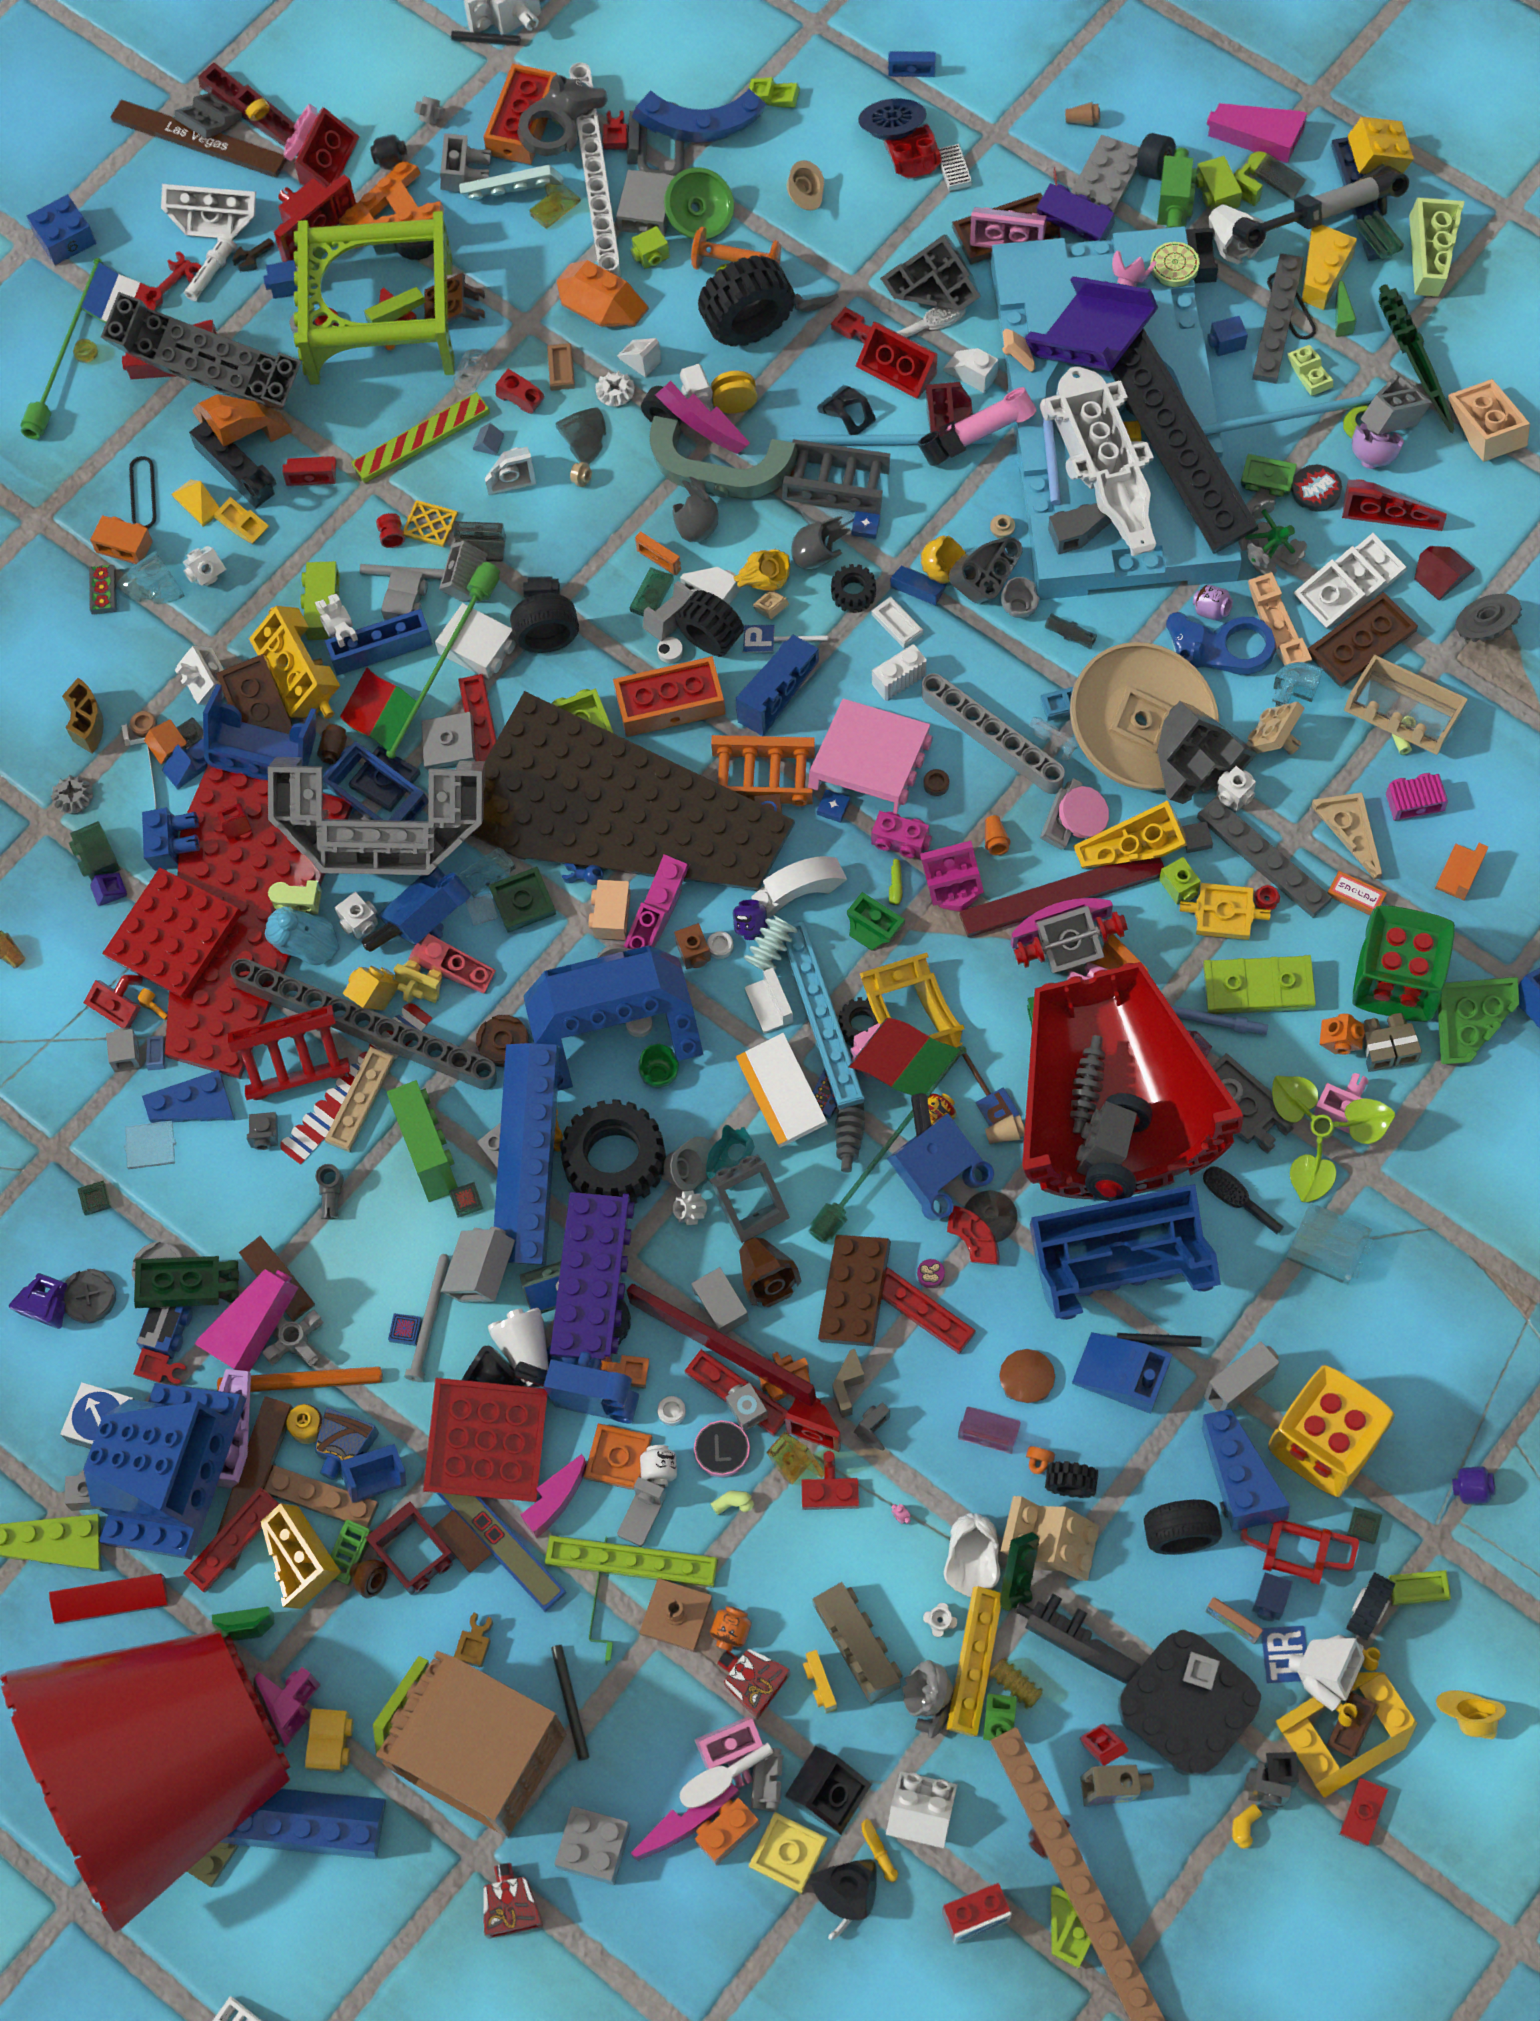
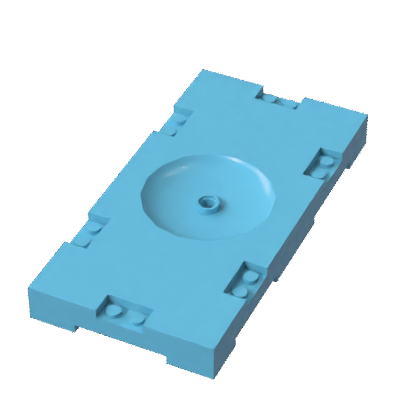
M1185 226L1113 233L1112 239L1065 244L1064 238L992 245L991 272L1003 347V331L1006 328L1024 338L1030 331L1046 334L1076 296L1075 289L1070 281L1072 276L1120 284L1117 283L1118 276L1114 275L1112 269V261L1116 251H1120L1125 268L1137 258L1142 257L1146 271L1150 267L1152 253L1157 247L1168 242H1180L1188 245ZM1151 273L1143 283L1137 282L1136 287L1151 289L1159 307L1144 326V330L1199 425L1218 423L1203 330L1200 327L1194 294V278L1184 286L1171 287L1160 283V280L1156 276L1154 278ZM1004 354L1008 378V393L1014 389L1024 387L1037 409L1036 413L1029 419L1019 423L1013 422L1019 472H1021L1036 592L1040 600L1088 595V590L1179 581H1187V586L1238 581L1242 561L1239 542L1237 541L1213 554L1142 428L1141 441L1148 443L1154 457L1153 461H1149L1148 465L1140 469L1151 493L1148 516L1156 541L1154 551L1132 556L1130 547L1121 537L1113 522H1111L1082 548L1058 554L1048 531L1049 516L1059 511L1066 512L1077 509L1084 504L1091 505L1097 503L1095 488L1090 489L1081 479L1072 480L1068 476L1066 461L1070 458V455L1054 419L1053 428L1061 503L1059 505L1051 504L1043 415L1040 403L1043 399L1057 394L1060 379L1072 367H1081L1094 371L1106 383L1115 381L1108 370L1050 360L1033 355L1035 370L1030 372L1011 354L1009 356ZM1076 374L1073 375V377H1075V378H1079V377H1080L1079 375H1076ZM1124 401V404L1117 408L1122 421H1137L1135 416L1126 410L1127 402ZM1220 433L1206 435L1223 465V448Z

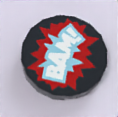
M1319 464L1308 465L1300 469L1294 476L1291 487L1292 496L1301 507L1305 506L1315 512L1325 511L1337 503V500L1340 498L1342 483L1340 477L1331 468Z

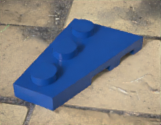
M219 1070L142 1096L151 1123L183 1122L184 1120L211 1121V1119L235 1120Z

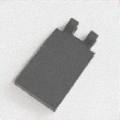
M1226 1053L1212 1068L1220 1080L1231 1078L1237 1080L1242 1085L1243 1096L1237 1105L1242 1111L1243 1125L1240 1133H1237V1135L1247 1144L1254 1139L1259 1147L1268 1154L1275 1147L1273 1143L1276 1141L1268 1131L1276 1125L1278 1130L1287 1136L1294 1129L1292 1127L1294 1123L1283 1119L1279 1115L1273 1102L1272 1092Z

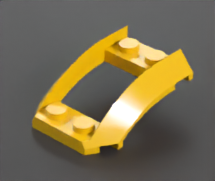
M927 952L860 973L870 1006L879 1024H882L886 1018H891L882 994L914 985L926 1013L938 1030L937 1033L928 1036L936 1041L962 1050L963 1042L960 1043L962 1030L965 1029L964 1025L958 1023L947 1006L934 972H930L926 960L929 957Z
M1358 1672L1350 1692L1360 1688L1367 1700L1379 1705L1376 1715L1391 1738L1342 1768L1339 1767L1309 1720L1310 1717L1326 1708L1316 1698L1312 1697L1276 1720L1281 1733H1283L1294 1752L1297 1753V1757L1324 1798L1405 1750L1418 1723L1384 1672Z

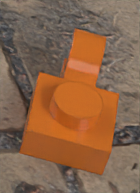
M621 1355L620 1363L601 1361L600 1370L627 1375L632 1378L630 1386L646 1388L649 1358Z

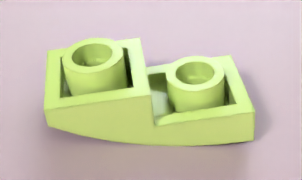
M1310 345L1288 353V359L1295 373L1311 396L1333 388V379L1323 369L1320 356Z

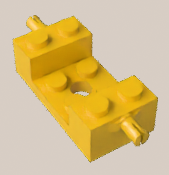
M275 606L268 611V616L251 635L249 640L257 655H265L289 716L307 718L311 708L316 709V714L321 710L325 719L332 718L334 712L329 705V700L340 687V684L330 666L314 665L300 637L309 626L301 611L295 607Z

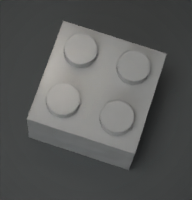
M572 1806L554 1865L558 1870L614 1885L631 1829L629 1822Z

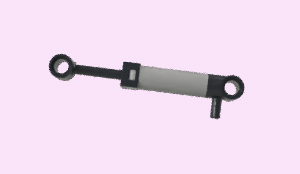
M1385 166L1374 176L1314 197L1306 194L1295 198L1294 212L1259 223L1248 217H1242L1235 222L1232 234L1236 240L1254 249L1264 242L1267 231L1292 222H1296L1308 230L1322 225V219L1378 200L1381 216L1387 214V196H1402L1409 187V178L1397 169Z

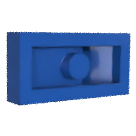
M201 739L186 751H183L177 745L163 767V773L177 790L206 770L208 763L204 759V739Z

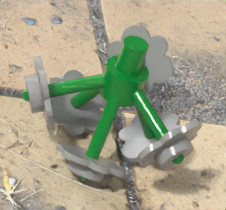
M1263 500L1253 507L1251 515L1254 520L1265 517L1267 523L1259 522L1257 524L1259 530L1255 534H1250L1238 541L1241 550H1247L1249 560L1261 574L1270 572L1275 574L1277 572L1276 564L1270 559L1279 545L1284 544L1281 548V553L1283 554L1281 560L1291 566L1305 557L1304 551L1307 548L1305 541L1293 539L1290 543L1288 542V537L1295 533L1292 525L1286 527L1276 526L1269 515L1275 509L1274 500ZM1249 539L1258 541V547L1252 543L1248 545Z

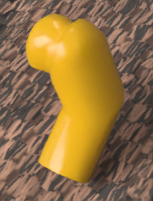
M1254 1803L1235 1817L1232 1823V1838L1242 1849L1249 1848L1252 1845L1253 1838L1250 1836L1251 1824L1262 1816L1261 1811Z

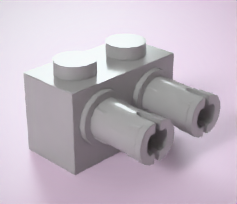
M444 133L440 190L460 192L459 184L489 178L488 169H472L466 165H469V163L490 165L491 150L470 148L468 146V136Z

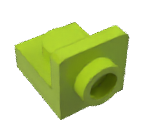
M1246 163L1241 170L1237 169L1234 176L1242 191L1241 199L1255 207L1260 201L1263 185L1249 177L1251 165Z

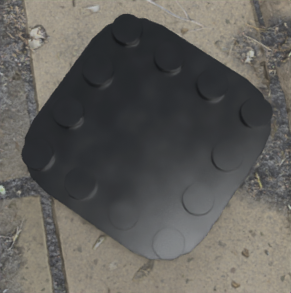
M1179 1630L1170 1634L1157 1646L1123 1688L1118 1697V1712L1121 1718L1120 1722L1127 1730L1130 1729L1174 1767L1173 1770L1182 1775L1198 1776L1213 1769L1253 1721L1259 1710L1261 1693L1247 1674L1204 1638L1187 1630ZM1191 1652L1220 1661L1212 1690L1183 1681Z

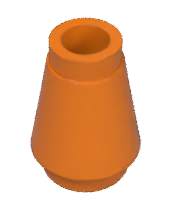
M992 815L985 819V848L991 855H1002L1009 850L1011 841L1000 817Z

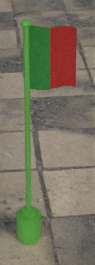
M483 562L481 566L477 567L467 585V590L472 600L417 701L400 687L376 676L368 667L360 678L340 717L353 730L380 744L387 750L388 758L393 759L396 757L395 752L476 601L488 600L500 580V570L495 565Z

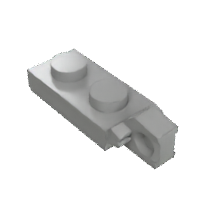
M1075 778L1067 782L1064 789H1059L1040 835L1042 840L1060 850L1066 848L1072 832L1067 830L1062 824L1059 816V805L1068 791L1082 786L1083 783Z

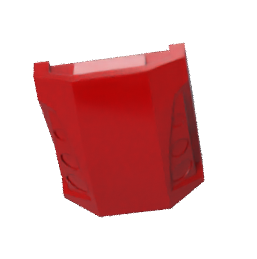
M928 124L917 127L916 131L907 137L897 140H883L891 156L895 172L908 179L930 174L942 162L941 153Z

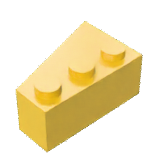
M1324 225L1311 228L1302 301L1322 310L1325 309L1338 282L1341 280L1354 256L1357 238Z
M280 1503L261 1521L269 1556H273L277 1572H274L276 1581L280 1582L283 1598H281L282 1605L287 1608L302 1609L334 1580L341 1571L299 1506Z

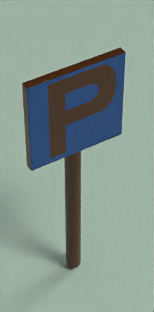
M962 1047L961 1055L986 1094V1097L975 1103L988 1125L991 1126L1012 1114L1013 1116L1020 1115L1004 1087L993 1093L989 1091Z

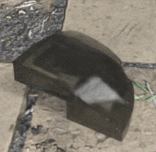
M599 408L582 410L556 422L557 430L570 445V451L580 463L590 464L600 453L603 447L601 440L603 434L606 435L604 417Z

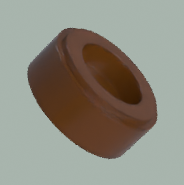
M933 769L927 772L924 777L925 791L932 796L945 794L949 789V776L947 773L940 769Z

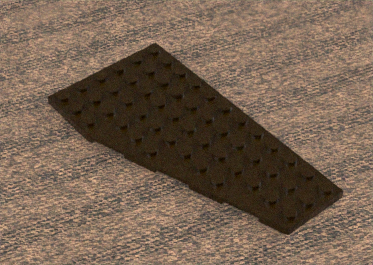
M524 691L485 760L483 821L470 835L522 860L532 859L562 864L567 863L583 868L597 865L602 870L638 873L655 877L665 854L690 865L683 881H699L759 891L763 880H765L795 825V821Z

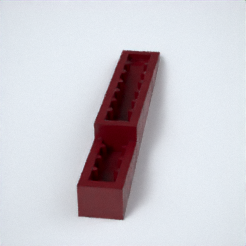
M215 62L198 76L200 88L207 93H212L241 111L242 117L283 147H285L287 139L291 138L295 133V123L267 100L266 102L270 106L268 113L257 121L250 120L246 114V109L254 101L263 97L248 84L244 87Z

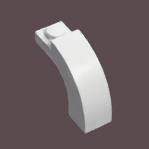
M828 856L808 858L788 865L763 880L765 886L752 895L751 898L758 900L759 904L765 906L767 918L769 919L787 903L802 895L814 892L830 894L845 882L847 878L837 858Z

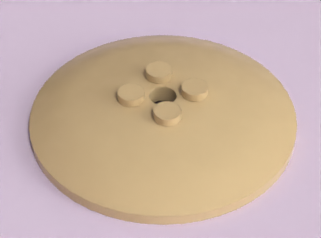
M1144 642L1115 645L1095 656L1079 674L1070 700V717L1073 732L1086 757L1100 772L1110 779L1127 787L1140 790L1165 789L1157 749L1163 722L1173 706L1179 701L1196 707L1217 722H1219V715L1215 698L1208 683L1188 660L1170 649ZM1135 715H1142L1146 719V725H1139L1135 720Z

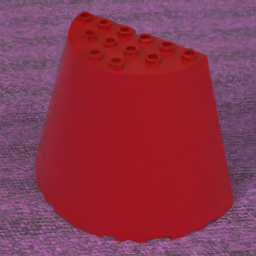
M221 1630L11 1670L0 1676L2 1683H4L1 1688L8 1710L11 1708L13 1710L16 1709L10 1718L34 1778L41 1785L42 1792L45 1795V1803L67 1847H70L74 1857L80 1855V1858L74 1860V1863L96 1903L99 1902L102 1909L101 1912L114 1933L127 1925L290 1781L286 1770L291 1768L284 1752L278 1754L275 1748L280 1742L268 1721L269 1718L257 1697L258 1694L247 1675V1670L236 1651V1646L230 1634L224 1637Z

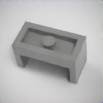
M677 581L674 584L673 597L656 611L650 607L644 610L643 629L662 642L678 628L675 616L694 592Z
M720 1267L691 1283L695 1296H699L714 1321L717 1331L725 1335L749 1321L747 1310Z

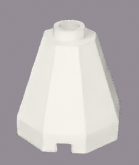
M1222 204L1212 210L1209 216V226L1214 229L1213 237L1220 255L1227 261L1240 264L1243 262L1240 258L1246 255L1248 259L1254 257L1263 243L1259 247L1251 249L1236 240L1232 234L1235 222L1242 217H1248L1259 223H1263V221Z

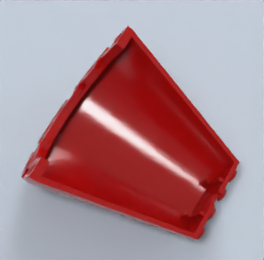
M1141 962L1126 963L1121 967L1110 970H1099L1093 974V978L1083 980L1080 976H1074L1066 981L1047 983L1035 988L1022 1161L1025 1175L1032 1184L1039 1183L1041 1190L1061 1197L1094 1199L1085 1186L1086 1175L1076 1172L1078 1161L1075 1160V1156L1079 1146L1083 1145L1084 1138H1081V1135L1072 1133L1075 1121L1070 1118V1111H1077V1109L1071 1107V1100H1079L1072 1097V1089H1079L1073 1086V1080L1080 1078L1075 1074L1078 1068H1084L1079 1063L1081 1058H1088L1083 1055V1051L1091 1046L1093 1035L1103 1037L1101 1049L1106 1055L1104 1060H1099L1105 1063L1104 1070L1099 1071L1104 1074V1080L1097 1081L1103 1084L1102 1091L1095 1092L1100 1095L1098 1102L1091 1103L1097 1105L1096 1109L1100 1110L1109 1096L1127 1093L1141 1097L1152 1107V1119L1149 1127L1144 1131L1132 1133L1127 1157L1121 1164V1166L1130 1170L1136 1178V1187L1133 1195L1175 1183L1173 1176L1187 1170L1192 1175L1217 1160L1234 1143L1233 1135L1240 1133L1242 1129V1111Z

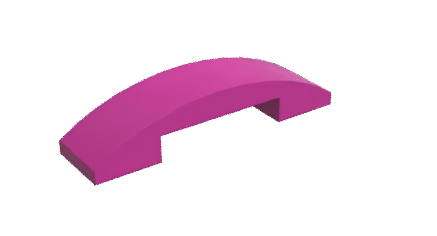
M1080 898L1045 907L1025 919L1012 932L1011 946L1014 949L1017 948L1018 942H1021L1023 945L1032 943L1033 938L1038 937V929L1035 923L1037 921L1088 906L1092 920L1095 922L1096 917L1100 916L1102 919L1110 917L1113 904L1110 900Z

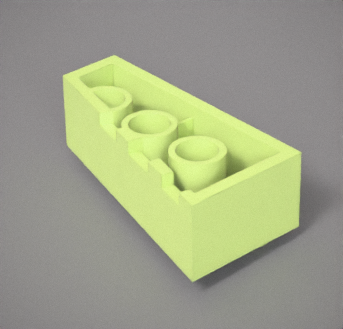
M1417 197L1409 215L1415 295L1439 297L1448 277L1457 229L1460 224V216L1465 201Z

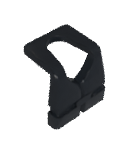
M846 385L841 386L832 394V397L829 396L817 406L819 413H827L830 416L842 418L849 435H858L876 420L867 398L854 388ZM861 403L865 416L864 422L861 425L857 426L845 411L847 405Z

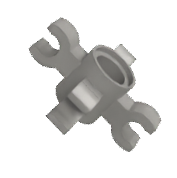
M315 1310L307 1314L299 1324L287 1322L282 1316L276 1326L279 1330V1340L267 1347L262 1353L271 1365L277 1363L286 1352L299 1353L306 1363L312 1367L319 1359L307 1345V1335L318 1329L324 1322ZM299 1333L296 1341L287 1342L289 1335Z

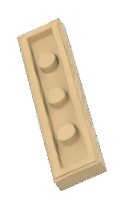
M372 1047L369 1048L330 1127L325 1143L350 1153L395 1061L394 1056Z

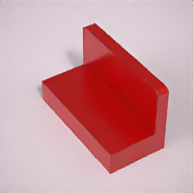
M334 456L288 458L287 464H283L282 471L286 485L336 484V458Z

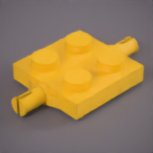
M1201 883L1196 903L1180 901L1179 912L1195 913L1197 920L1196 935L1249 940L1253 920L1270 921L1271 910L1255 909L1253 902L1254 888Z

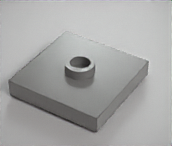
M471 712L422 721L423 758L426 770L457 765L459 761H476L473 715Z

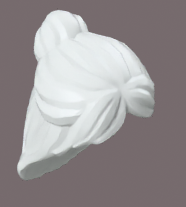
M968 1513L965 1516L959 1517L950 1531L949 1555L945 1564L944 1577L947 1584L954 1588L955 1591L969 1598L975 1586L993 1589L999 1582L1001 1574L998 1562L999 1544L994 1524L990 1519L981 1514Z

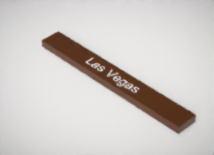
M122 99L110 116L111 121L119 125L274 178L278 177L287 161L283 154L222 133L204 138L175 120L172 116Z

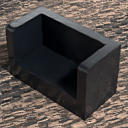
M1185 229L1188 246L1195 250L1200 262L1194 283L1216 282L1218 264H1215L1212 245L1214 229Z

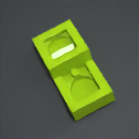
M773 77L751 78L748 88L768 106L796 107L800 91L798 83L775 84Z

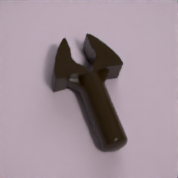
M268 238L250 251H244L240 246L232 259L234 266L239 264L240 272L257 269L255 259L274 246V242Z

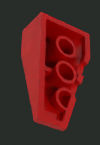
M1348 479L1342 518L1436 531L1443 530L1446 513L1376 483L1366 482L1362 479Z

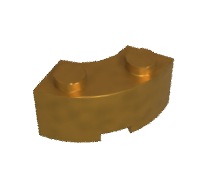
M77 678L62 695L71 712L66 729L74 743L93 754L102 738L104 728L103 715L90 688L80 678Z

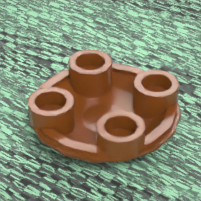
M1023 1349L1007 1356L1001 1365L999 1377L1005 1395L1009 1399L1023 1403H1032L1048 1397L1054 1385L1055 1373L1053 1365L1045 1355L1039 1351Z

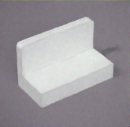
M773 968L763 971L764 980L745 987V992L763 1033H768L793 1023L792 1010Z

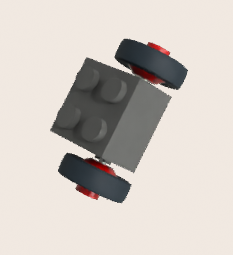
M1127 1093L1109 1096L1102 1108L1094 1111L1091 1122H1086L1082 1129L1081 1138H1084L1083 1145L1079 1146L1075 1156V1160L1078 1161L1076 1172L1086 1175L1085 1186L1087 1190L1099 1199L1114 1201L1132 1197L1134 1194L1136 1178L1130 1170L1121 1166V1164L1127 1157L1132 1133L1144 1131L1151 1123L1152 1107L1141 1097Z

